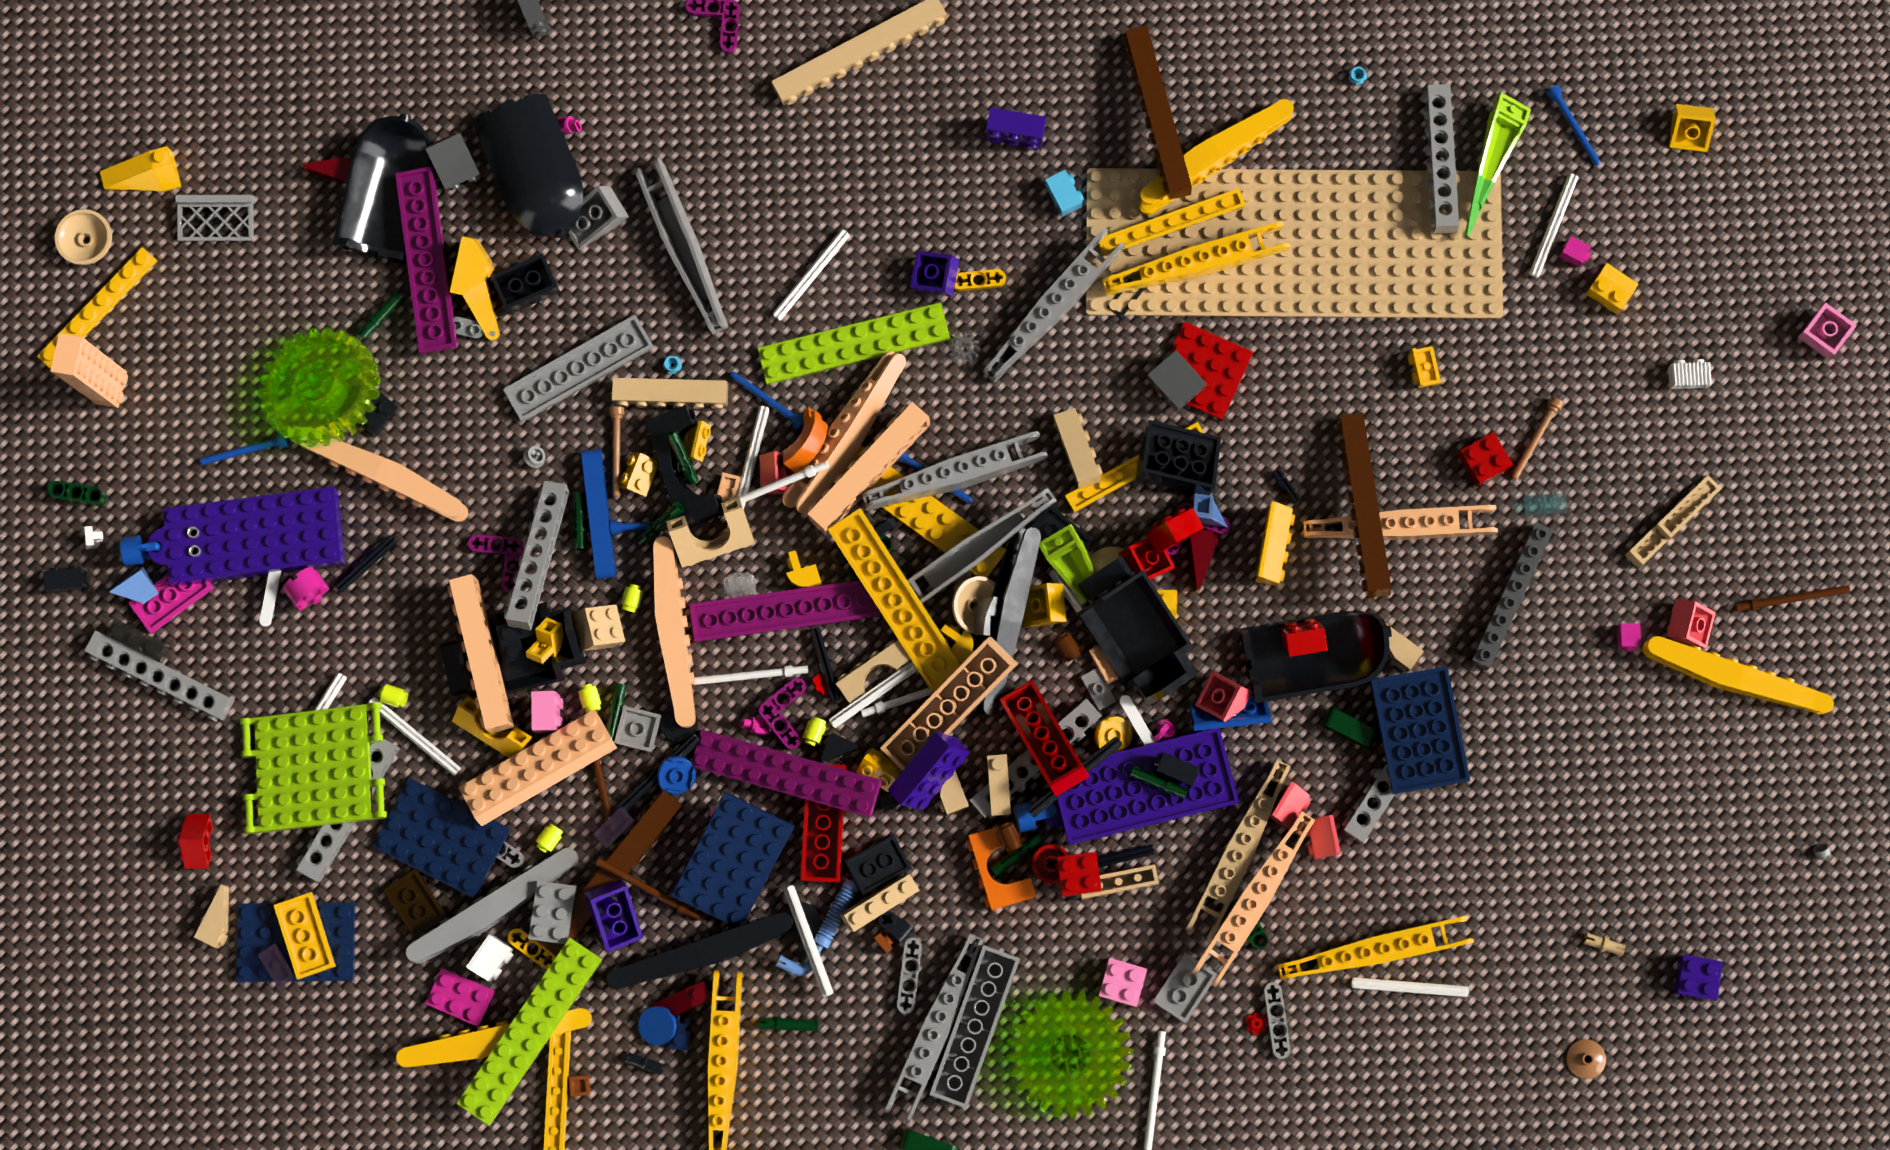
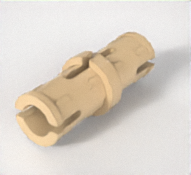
M1588 932L1585 935L1584 945L1598 948L1601 952L1608 951L1622 956L1624 953L1625 944Z

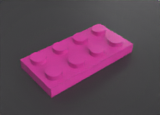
M167 574L154 584L159 594L145 604L131 600L129 605L147 630L153 634L213 590L214 587L210 582L174 587L169 584Z

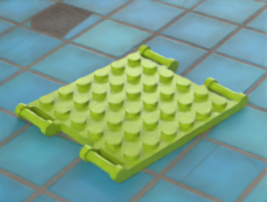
M373 702L363 705L240 719L243 735L241 757H256L257 794L243 795L246 819L244 834L387 818V812L384 811L383 786L385 785V779H371L370 743L383 742L380 726L381 703ZM368 711H372V724H373V735H372V736H369V714H368ZM255 725L256 750H251L250 726ZM372 787L376 788L377 812L374 813L372 801ZM253 801L258 802V826L255 827Z

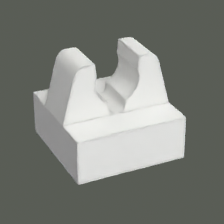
M92 526L84 527L86 549H94V543L103 542L102 531L93 532Z

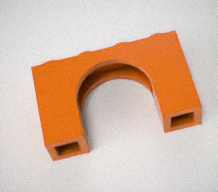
M998 826L969 835L970 840L966 841L969 852H974L975 859H972L975 871L979 870L981 877L978 878L981 889L985 888L987 896L983 898L986 908L990 907L991 911L1036 898L1031 878L1012 884H1001L993 880L989 875L987 860L994 850L1003 847L996 834L999 831Z

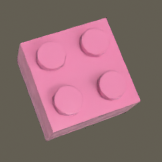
M1824 303L1799 334L1798 338L1829 360L1837 353L1857 325L1829 304Z
M531 692L532 731L536 734H552L564 727L563 717L560 716V710L563 709V698H560L557 692Z
M1109 958L1098 996L1137 1007L1147 969Z

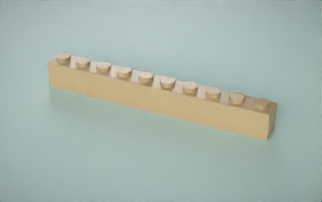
M925 0L771 81L773 89L783 106L786 104L791 105L797 101V98L812 94L814 89L829 85L831 80L844 77L850 70H858L867 61H875L881 54L885 52L890 53L895 50L896 46L902 43H909L913 37L926 34L934 26L939 27L943 25L945 20H947V13L939 0Z

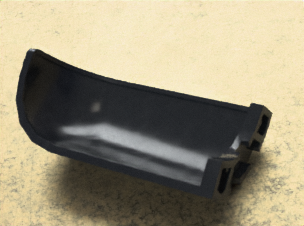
M546 94L526 95L523 100L516 102L513 99L500 104V108L494 112L487 111L473 124L502 198L512 217L527 230L541 236L564 238L580 217L583 206V185L580 173Z
M400 114L399 116L379 118L368 125L359 136L353 151L332 245L350 252H364L363 256L378 259V256L388 259L389 262L407 264L395 173L433 167V163L425 149V146L431 144L428 134L424 128L411 119V116Z
M1364 611L1336 612L1239 629L1242 650L1245 653L1246 661H1249V664L1245 666L1248 679L1251 681V691H1253L1252 695L1255 703L1355 687L1369 682L1382 671L1387 662L1390 645L1389 637H1392L1390 625L1387 626L1384 619L1377 614ZM1306 619L1318 620L1325 628L1328 651L1289 657L1283 649L1280 627L1285 626V623L1297 622L1299 624L1304 623Z

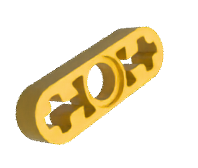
M1000 269L957 273L955 282L958 281V278H961L962 281H968V277L971 276V286H968V282L962 283V286H958V283H955L954 290L960 292L1000 288L1006 282V275ZM996 274H999V277H1003L999 283H996V280H990V284H987L986 275H989V279L995 278ZM982 276L984 278L983 284L976 285L973 282L974 277Z
M521 929L511 930L508 934L509 943L542 968L548 969L551 964L545 965L546 961L542 957L539 958V961L536 958L540 956L543 949L545 950L543 955L546 957L552 956V961L555 960L556 956L536 940H529L522 949L523 943L520 941L514 942L513 934L521 933L520 937L524 941L527 940L529 934ZM532 943L538 946V952L534 955L528 952V946Z

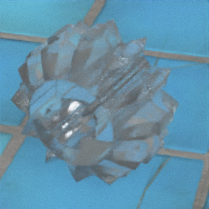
M966 332L963 333L962 338L959 334H956L957 340L951 339L950 342L953 345L948 346V350L952 351L950 357L956 356V363L961 359L962 365H965L966 360L970 364L973 363L972 357L977 359L978 354L976 352L981 351V348L977 346L979 340L973 341V334L967 338ZM961 346L968 347V351L961 350Z
M748 572L729 574L724 578V590L728 597L751 596L756 592L754 575Z

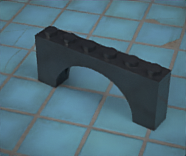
M683 405L647 420L646 432L651 438V448L658 460L657 467L664 479L663 486L669 495V505L671 507L675 502H679L684 508V511L676 518L685 516L688 527L691 528L724 515L721 495L701 496L693 492L685 484L679 471L678 460L666 437L667 432L676 429L682 441L687 432L698 425L693 407Z

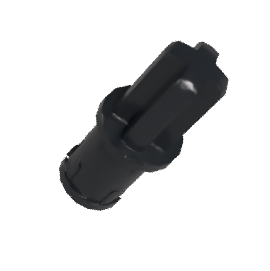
M628 1052L625 1064L640 1068L641 1071L647 1070L662 1075L665 1068L663 1063L648 1059V1056L642 1057Z

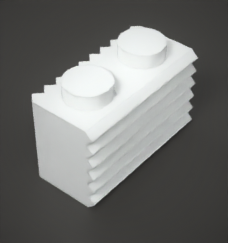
M1703 359L1693 360V363H1685V360H1676L1668 367L1670 389L1708 388L1712 385L1710 362H1704Z

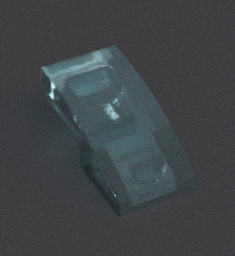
M1566 494L1524 496L1527 516L1567 513Z

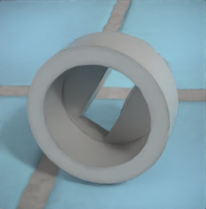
M1826 843L1818 844L1813 849L1815 856L1819 860H1826L1831 855L1830 847Z

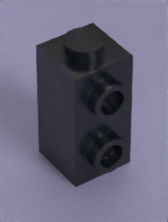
M79 565L69 566L65 570H61L58 567L50 568L49 571L43 572L44 591L50 594L88 589V584H90L89 573L87 570L80 568Z
M1167 753L1157 756L1153 765L1156 767L1155 773L1190 788L1193 786L1200 770L1199 767Z

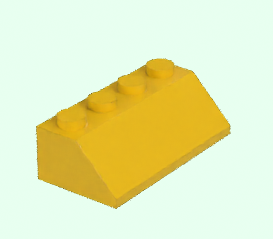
M1274 501L1268 507L1255 582L1278 586L1280 581L1283 582L1285 570H1282L1283 563H1287L1288 552L1285 549L1286 544L1290 545L1292 533H1289V527L1293 526L1295 515L1292 514V508Z

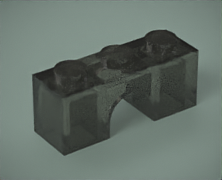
M115 618L106 633V636L163 663L171 648L170 645Z

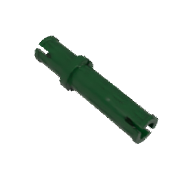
M395 291L373 316L368 317L369 320L357 332L367 340L377 328L381 327V323L405 298L398 291Z
M676 429L666 433V437L679 462L678 467L680 471H683L688 485L695 484L699 481V478L693 468L694 463L689 459Z
M575 492L573 493L574 528H572L574 550L583 551L586 550L585 537L587 533V528H585V493Z
M675 502L656 521L647 525V529L636 537L637 542L641 546H646L654 537H658L667 526L666 521L675 519L684 511L683 506L679 502Z
M615 683L613 697L609 702L611 707L606 729L613 741L617 733L622 706H625L623 701L627 685ZM614 714H615L614 723H613V728H612V730H611L612 722H613V717H614Z
M1135 765L1129 776L1162 790L1164 794L1169 793L1184 800L1188 788L1172 782V779L1167 780Z
M1035 833L1024 843L1021 842V847L1007 854L997 863L990 866V868L998 877L1026 855L1029 856L1030 852L1044 843L1038 833Z
M777 1016V1018H759V1030L818 1032V1019L781 1018V1016Z

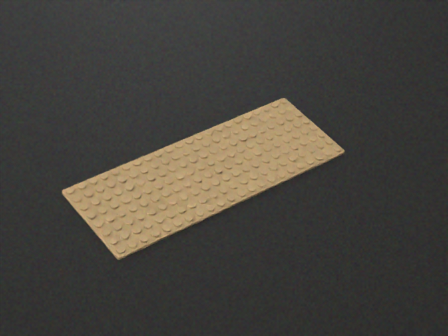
M1089 168L1087 170L1086 247L1104 228L1109 230L1107 234L1109 235L1238 188L1241 191L1246 206L1121 251L1086 291V313L1090 316H1116L1111 310L1121 313L1128 304L1129 309L1124 316L1500 319L1503 316L1501 173H1499L1482 207L1470 236L1465 238L1478 171H1456L1459 228L1457 232L1434 233L1433 227H1430L1432 209H1429L1431 191H1428L1430 173H1427V171L1220 169L1216 174L1206 178L1201 184L1194 186L1191 195L1176 198L1154 214L1145 215L1139 209L1140 193L1145 186L1159 176L1158 169ZM1437 174L1439 178H1445L1443 174ZM1442 191L1438 192V194L1442 197L1447 196L1446 193ZM1444 209L1439 210L1441 214H1448ZM1276 222H1283L1284 227L1278 231L1261 235L1265 249L1282 243H1289L1291 248L1284 252L1202 277L1143 288L1145 290L1137 300L1132 298L1139 289L1124 291L1118 299H1113L1116 294L1106 295L1102 283V279L1124 272L1195 245ZM1257 237L1249 239L1253 252L1261 250ZM1098 244L1094 250L1103 257ZM1091 253L1086 257V260L1096 269L1102 264ZM1140 274L1130 278L1133 281L1142 280Z

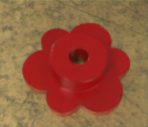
M818 673L812 679V682L817 692L820 691L822 695H826L828 692L824 678Z
M1255 1012L1253 1016L1249 1015L1246 1017V1023L1248 1024L1246 1029L1252 1031L1253 1035H1260L1261 1031L1267 1029L1265 1025L1267 1023L1266 1016H1260L1259 1013Z

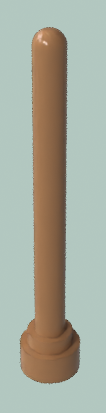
M1550 397L1547 402L1548 410L1511 475L1512 479L1517 480L1554 413L1561 411L1564 405L1561 400Z
M614 406L609 407V416L613 420L612 496L618 498L620 495V420L624 416V407Z

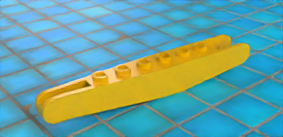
M1281 99L1266 109L1208 138L1183 155L1192 188L1197 184H1201L1212 174H1216L1227 164H1231L1241 154H1246L1255 144H1261L1268 135L1290 121L1294 110L1292 102L1287 99ZM1156 177L1141 190L1139 209L1143 214L1152 215L1175 200H1169L1168 194L1163 192V177Z
M1276 222L1195 245L1124 272L1102 279L1106 295H1114L1124 291L1198 278L1284 252L1291 248L1289 243H1282L1265 249L1261 236L1282 229L1284 224L1283 222ZM1257 237L1261 250L1253 252L1249 239ZM1139 274L1142 279L1138 281L1124 283L1125 279L1137 276Z
M1655 636L1647 640L1642 647L1643 654L1646 657L1715 688L1820 715L1830 712L1834 707V701L1828 694L1794 683V679L1777 677L1774 672L1766 670L1763 672L1757 670L1756 666L1743 665L1738 663V660L1722 658L1715 652L1708 653L1702 651L1697 646H1687Z
M1468 915L1367 938L1303 959L1278 964L1280 979L1284 980L1309 974L1377 965L1474 943V939L1469 938L1449 944L1444 925L1467 921ZM1437 926L1440 928L1444 944L1438 947L1435 946L1431 928ZM1317 958L1319 969L1301 972L1300 963ZM1283 967H1284V971H1285V975H1284V976L1282 975V970H1281V968H1283Z
M714 970L708 1058L709 1150L727 1149L738 1070L742 972L740 971L736 975V997L718 996L720 973L719 970ZM718 1000L735 1001V1011L717 1010ZM715 1130L723 1131L721 1147H715Z
M584 1008L569 1010L551 1037L587 1027L592 1021L591 1013ZM508 1021L496 1023L497 1027L489 1028V1025L477 1027V1031L471 1033L469 1029L459 1031L458 1036L451 1037L450 1034L441 1035L439 1040L400 1049L396 1055V1060L402 1067H416L485 1058L491 1054L510 1024H508Z

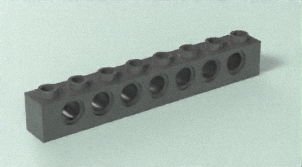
M1538 522L1532 525L1469 663L1486 671L1491 668L1550 540L1553 529Z

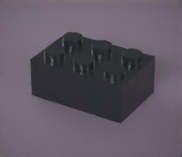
M543 253L491 275L508 315L560 293V289Z

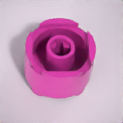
M308 567L296 574L297 578L293 581L290 578L282 588L298 611L304 610L311 603L313 605L318 604L323 599L322 595L330 589L318 571L313 567Z

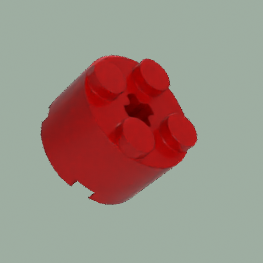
M1045 845L1038 849L1032 860V871L1035 877L1048 885L1060 883L1057 857L1068 856V852L1057 845ZM1048 860L1056 862L1054 870L1046 867Z

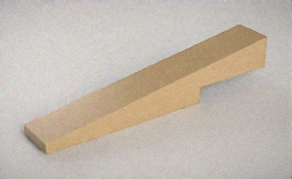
M1707 475L1636 543L1625 556L1639 569L1722 488Z

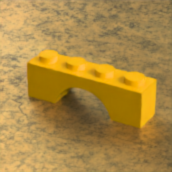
M467 696L458 705L452 722L506 757L510 758L528 748L532 737L517 727L512 730L490 733L485 727L482 728L479 718L482 716L480 709H477L474 699Z

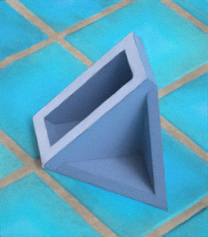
M1195 493L1193 508L1201 523L1228 528L1213 500L1214 496Z
M143 566L128 575L109 591L145 604L159 594Z

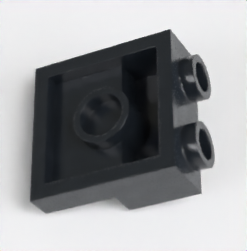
M368 382L367 384H361L356 391L358 394L345 402L344 406L346 408L344 411L375 437L400 408Z

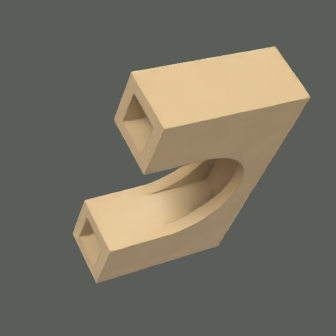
M739 497L721 503L727 527L722 535L713 540H700L694 537L690 532L685 516L666 521L682 568L755 544Z

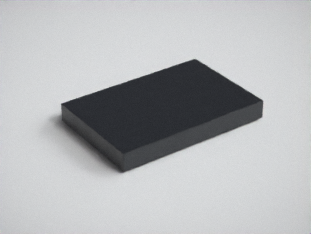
M1052 505L1045 509L1030 526L1040 531L1041 541L1072 524L1086 549L1093 542L1089 536Z
M894 835L843 861L861 896L912 869Z

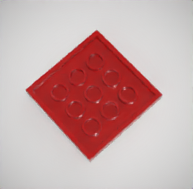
M1184 321L1170 352L1173 353L1177 350L1207 383L1206 387L1186 405L1223 421L1253 351Z

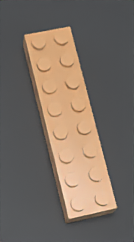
M59 333L50 371L95 404L119 408V403H122L124 396L122 392L123 386L126 385L128 379L127 372L83 337Z
M913 402L910 405L906 404L899 413L901 415L897 419L893 418L886 427L888 428L884 433L880 432L873 440L875 442L871 447L866 446L860 453L862 456L857 461L853 460L847 467L849 470L844 475L840 474L835 479V485L831 489L827 488L822 493V499L818 503L814 502L809 507V520L826 536L829 534L828 529L844 518L862 498L861 495L870 490L930 426L929 416Z
M472 574L449 580L448 592L450 597L454 599L455 604L452 605L454 615L458 616L459 623H457V629L464 639L461 645L463 652L467 653L468 660H466L467 669L469 672L471 671L473 676L470 682L472 689L476 690L477 693L475 703L477 709H480L482 716L479 717L482 728L485 727L490 733L515 728L479 581Z
M990 636L880 749L903 771L935 732L949 735L1018 663Z
M594 709L463 784L459 789L474 818L483 826L617 749Z

